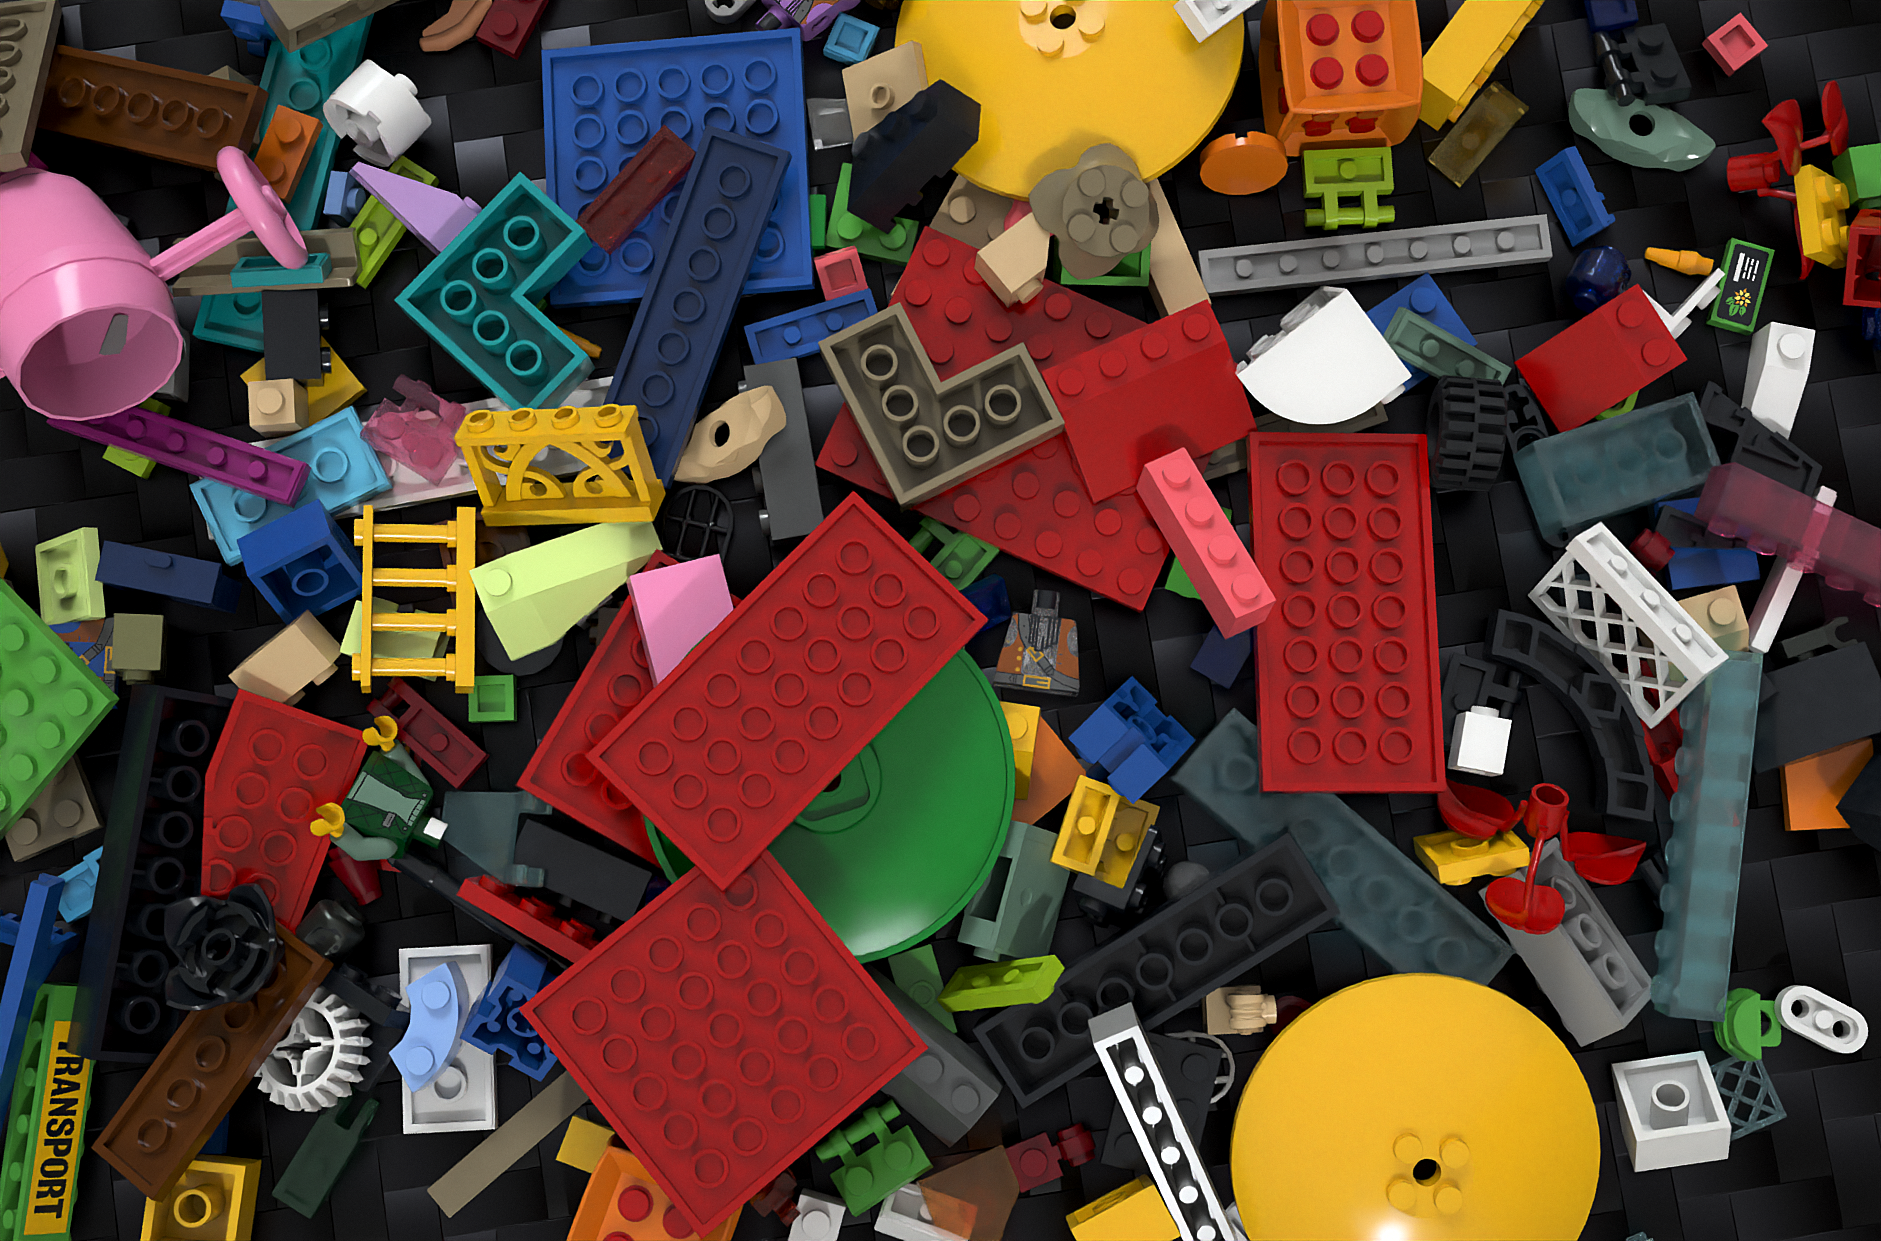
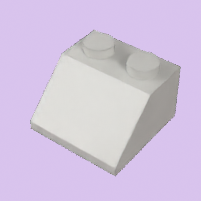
M1704 1051L1612 1064L1611 1070L1622 1134L1635 1172L1728 1159L1731 1125Z

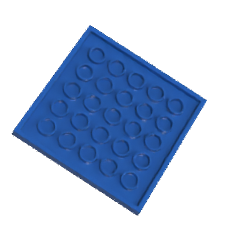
M800 28L541 50L546 194L586 231L593 246L550 290V305L554 309L640 303L642 301L706 125L790 151L792 155L742 295L815 289L803 35Z

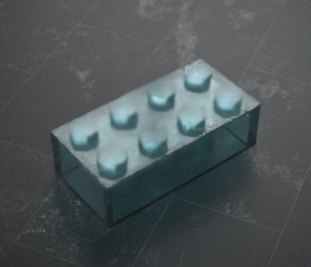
M1694 392L1531 442L1512 455L1543 539L1703 488L1726 476Z

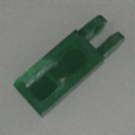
M351 1085L352 1095L338 1097L337 1105L329 1107L326 1113L319 1116L271 1194L309 1219L317 1214L364 1136L361 1134L368 1127L380 1106L379 1102L370 1098L360 1108L350 1128L338 1121L337 1119L354 1098L356 1088Z

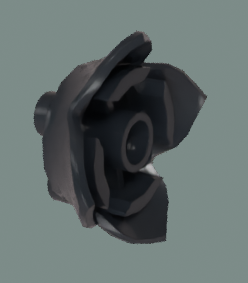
M255 883L240 884L230 891L229 897L226 900H219L207 895H193L165 905L163 933L167 946L177 956L179 961L178 966L171 970L166 978L164 985L166 1005L181 1010L201 1011L230 1002L246 1003L269 981L278 962L285 953V944L278 938L273 907L266 892L260 885Z

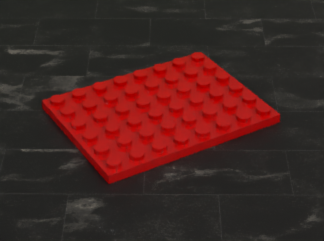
M928 226L924 227L888 305L890 307L898 302L901 303L941 382L1024 342L1040 373L1045 369L1148 325L1141 320L1043 278L1042 290L1034 298L1026 303L1018 300L1007 308L974 268L977 252L980 249ZM843 402L815 463V468L896 504L845 402ZM1061 433L909 509L1139 613L1145 607L1171 548L1138 493L1137 485L1093 504ZM1213 452L1192 460L1202 476Z

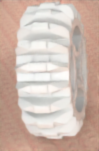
M319 986L254 1075L255 1077H262L258 1089L264 1093H271L270 1101H273L275 1104L285 1105L291 1111H301V1109H304L308 1112H317L321 1110V1107L337 1105L338 1097L352 1095L349 1082L358 1083L364 1080L357 1069L359 1065H366L371 1062L368 1057L362 1055L363 1047H368L373 1042L369 1038L362 1037L361 1034L370 1024L364 1019H357L360 1011L325 987ZM323 1016L329 1022L334 1038L328 1033L327 1022H323ZM316 1044H321V1046L318 1047H310ZM309 1048H310V1050H306V1051H304L303 1053L299 1052L300 1050H305V1049H309ZM287 1059L291 1063L292 1073L290 1071Z

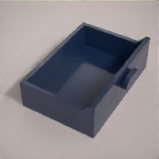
M104 540L95 576V581L124 592L233 614L236 613L242 583L222 574V564L106 540Z

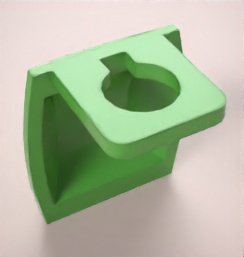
M1737 988L1724 994L1717 1002L1713 1016L1715 1037L1722 1049L1739 1060L1754 1062L1762 1059L1761 1046L1775 1047L1780 1045L1781 1023L1775 1015V1001L1760 1000V994L1748 988ZM1761 1011L1769 1019V1029L1762 1036Z

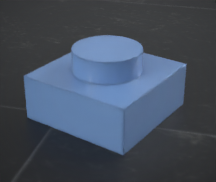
M331 171L324 214L340 227H349L366 203L364 187L348 172Z

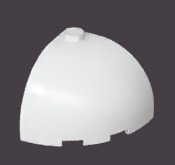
M1320 286L1280 320V326L1283 330L1278 334L1269 337L1267 334L1262 336L1246 353L1251 362L1247 365L1243 360L1237 365V371L1235 372L1248 391L1266 408L1284 418L1307 424L1336 423L1367 411L1379 401L1387 404L1406 389L1403 383L1412 377L1350 292L1344 288Z

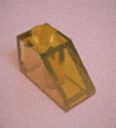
M1494 81L1480 94L1427 160L1461 187L1500 144L1529 108L1500 83Z

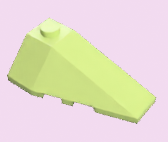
M652 521L600 523L508 554L469 570V573L488 619L511 661H514L558 642L567 634L566 632L585 615L588 616L599 606L598 604L619 586H623L629 576L640 572L656 549L661 552L664 550Z

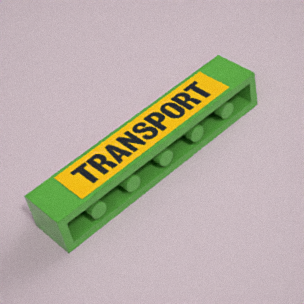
M44 982L36 994L15 1077L0 1178V1241H71L70 1227L73 1206L78 1196L77 1178L80 1158L85 1147L83 1136L86 1115L91 1104L90 1087L93 1066L96 1063V1060H89L65 1052L78 983Z

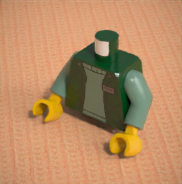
M389 716L374 718L375 724L381 730V736L374 727L364 729L362 737L368 745H380V752H372L340 806L335 803H327L316 808L317 813L321 814L325 820L318 819L311 822V832L316 836H324L330 833L329 839L357 861L388 858L402 859L414 839L438 849L448 831L449 824L428 815L434 790L430 787L429 782L401 742L395 739L398 729L394 719Z

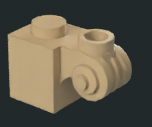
M1224 985L1201 999L1203 1033L1207 1035L1236 1033L1251 1035L1252 1033L1263 1032L1264 1026L1274 1024L1277 1020L1274 995L1261 994L1260 985Z

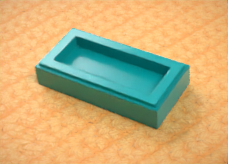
M327 253L308 254L306 265L297 270L283 267L273 256L242 257L230 272L232 287L324 283L332 271L330 254Z

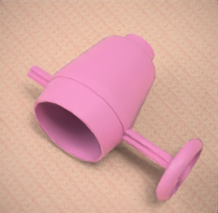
M227 146L222 148L217 154V169L238 208L152 259L91 188L74 177L51 173L38 168H21L0 177V379L6 376L29 408L49 418L83 421L115 415L142 403L164 386L181 362L183 336L173 303V296L165 281L253 230L269 253L283 267L297 270L306 265L308 252L299 230L279 196L244 151L233 146ZM117 314L128 315L126 344L121 352L111 355L99 354L112 318Z

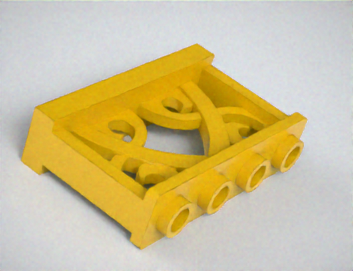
M606 404L601 407L575 408L574 406H563L557 409L533 410L531 408H520L514 411L492 412L483 409L468 413L455 434L454 440L456 445L462 449L482 501L483 509L481 515L485 525L518 526L654 521L666 492L662 480L656 477L638 421L639 413L635 405L619 406L617 404ZM614 440H620L624 453L616 458H609L607 455L613 447ZM600 441H612V442H611V443H608V444H604V443H601ZM550 444L570 453L588 466L579 472L574 482L561 483L551 473L528 465L538 452ZM495 445L493 448L495 454L504 460L512 461V463L494 458L489 454L486 446ZM497 445H507V447L502 448ZM629 465L633 480H629L621 468ZM496 472L508 474L506 486L500 485ZM599 475L595 478L594 482H587L588 478ZM536 480L542 482L539 484H535Z

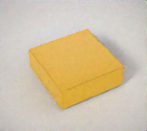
M575 1114L571 1119L556 1160L592 1173L606 1149L608 1139L616 1131Z

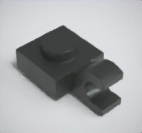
M1842 616L1825 622L1823 626L1772 644L1768 654L1772 663L1788 659L1790 665L1816 657V648L1825 647L1830 651H1835L1858 644L1856 639L1845 642L1837 639L1835 635L1836 628L1849 622L1847 617Z

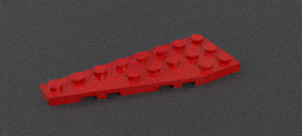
M238 688L205 773L201 895L226 900L234 887L243 883L258 884L268 896L274 910L275 919L295 934L331 844L329 839L330 833L324 836H316L311 832L310 825L315 820H325L321 814L317 813L316 808L327 803H335L340 806L351 789L368 744L363 740L362 730Z

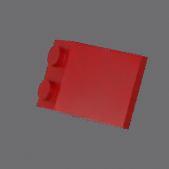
M1637 283L1514 362V365L1560 436L1563 437L1688 359Z

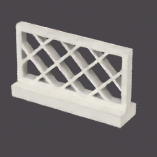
M1600 522L1576 536L1565 548L1567 552L1528 594V597L1567 638L1574 643L1582 645L1606 667L1622 687L1637 715L1652 729L1709 674L1718 669L1729 656ZM1575 559L1590 574V581L1575 579L1573 563ZM1551 586L1564 588L1566 607L1558 606L1546 593ZM1577 590L1592 591L1594 611L1579 609ZM1604 593L1609 594L1621 607L1622 615L1606 612ZM1580 619L1595 621L1597 640L1589 639L1582 632ZM1608 623L1623 625L1625 644L1610 642ZM1636 627H1639L1653 641L1654 648L1638 646ZM1611 653L1627 655L1629 674L1619 672L1612 664ZM1639 657L1655 659L1657 678L1641 676ZM1668 661L1672 662L1688 679L1686 682L1670 680ZM1643 687L1659 690L1660 708L1657 711L1645 700Z

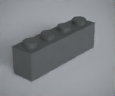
M797 358L744 366L746 380L738 381L739 394L762 386H773L786 413L785 427L773 435L765 444L762 453L758 457L760 466L752 467L756 494L764 492L767 509L759 510L763 537L772 536L775 547L801 543L824 520Z

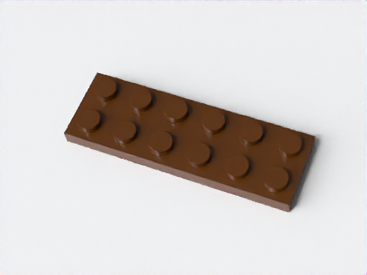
M55 44L35 131L219 173L217 169V154L222 148L233 146L244 151L248 156L269 93L261 87Z
M276 919L278 938L285 944V953L278 962L269 981L246 1003L230 1002L208 1010L191 1011L91 1147L153 1201L163 1203L334 966L330 960Z

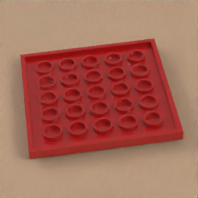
M767 848L724 892L695 865L519 1008L520 1012L701 1240L929 1048Z

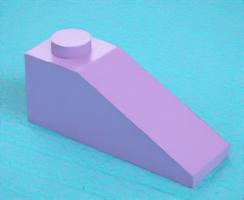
M357 162L349 171L365 189L436 256L482 211V208L467 196L462 200L457 194L361 162Z

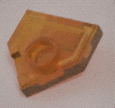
M1003 1145L976 1154L916 1182L933 1225L969 1241H1001L1009 1214L1020 1191L1019 1183Z

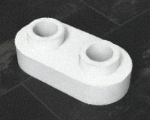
M1793 985L1786 987L1776 997L1774 1004L1775 1015L1785 1028L1833 1052L1852 1053L1864 1045L1868 1036V1027L1864 1017L1855 1009L1808 986ZM1796 1000L1802 1004V1012L1797 1017L1791 1010V1006ZM1837 1021L1841 1022L1843 1026V1033L1839 1037H1836L1832 1030L1834 1023Z

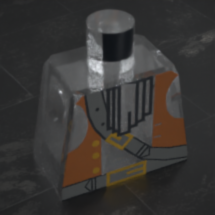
M1034 590L1031 614L1013 613L992 686L1071 697L1078 695L1080 685L1077 624L1075 620L1058 618L1060 593Z

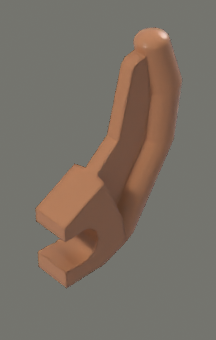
M453 0L449 12L423 30V37L419 39L421 49L424 52L447 51L471 38L483 23L494 0Z

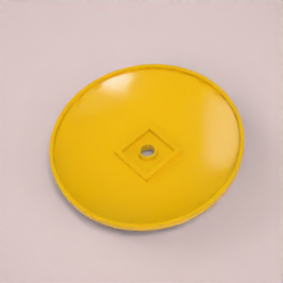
M904 0L896 26L894 48L912 40L920 43L928 87L942 79L981 104L978 141L951 169L983 189L1004 197L1029 202L1028 194L1043 177L1056 170L1075 167L1079 162L1081 154L1088 148L1103 143H1111L1125 152L1135 163L1141 180L1145 184L1176 166L1209 134L1230 100L1242 63L1245 32L1242 13L1199 43L1173 7L1179 0ZM1061 14H1070L1076 18L1074 24L1067 29H1057L1052 25V22Z
M1405 973L1373 978L1343 988L1321 999L1302 1012L1280 1032L1255 1065L1242 1091L1232 1127L1229 1162L1236 1208L1250 1241H1577L1586 1224L1595 1198L1601 1151L1597 1115L1588 1085L1568 1049L1543 1021L1506 994L1484 984L1443 974ZM1432 1159L1436 1161V1171L1432 1177L1426 1180H1418L1413 1177V1169L1420 1160Z

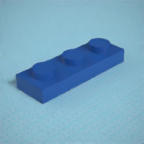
M868 288L743 327L756 365L791 358L799 359L819 353V341L878 313L871 289Z

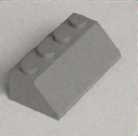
M1554 837L1543 845L1534 885L1549 886L1559 891L1565 903V914L1561 924L1550 933L1535 935L1526 933L1523 930H1516L1497 918L1496 920L1508 936L1513 950L1521 956L1535 977L1538 988L1547 995L1561 1016V1021L1566 1030L1573 1034L1580 1047H1583L1625 1028L1658 991V988L1585 879L1576 873L1573 862H1567L1563 859L1560 842L1557 837ZM1529 866L1519 867L1515 873L1510 875L1494 876L1478 891L1484 900L1487 911L1493 917L1495 916L1489 911L1485 903V894L1489 884L1503 877H1511L1525 882Z

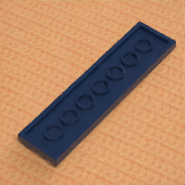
M706 125L603 403V405H635L639 413L638 421L656 477L662 480L664 488L671 489L792 159L790 151L710 125ZM614 440L613 447L607 455L609 458L613 459L624 453L620 440ZM600 441V442H601V443H604V444H608V443H611L612 441ZM629 465L621 468L625 474L632 476Z

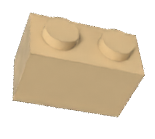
M307 609L244 659L228 677L241 689L293 706L305 695L302 691L305 685L313 681L318 686L338 669L334 661L341 654L339 652L341 646Z

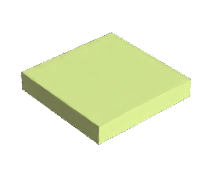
M82 527L36 545L35 553L41 619L47 625L98 620L106 617L103 583L95 581L100 560L98 529Z

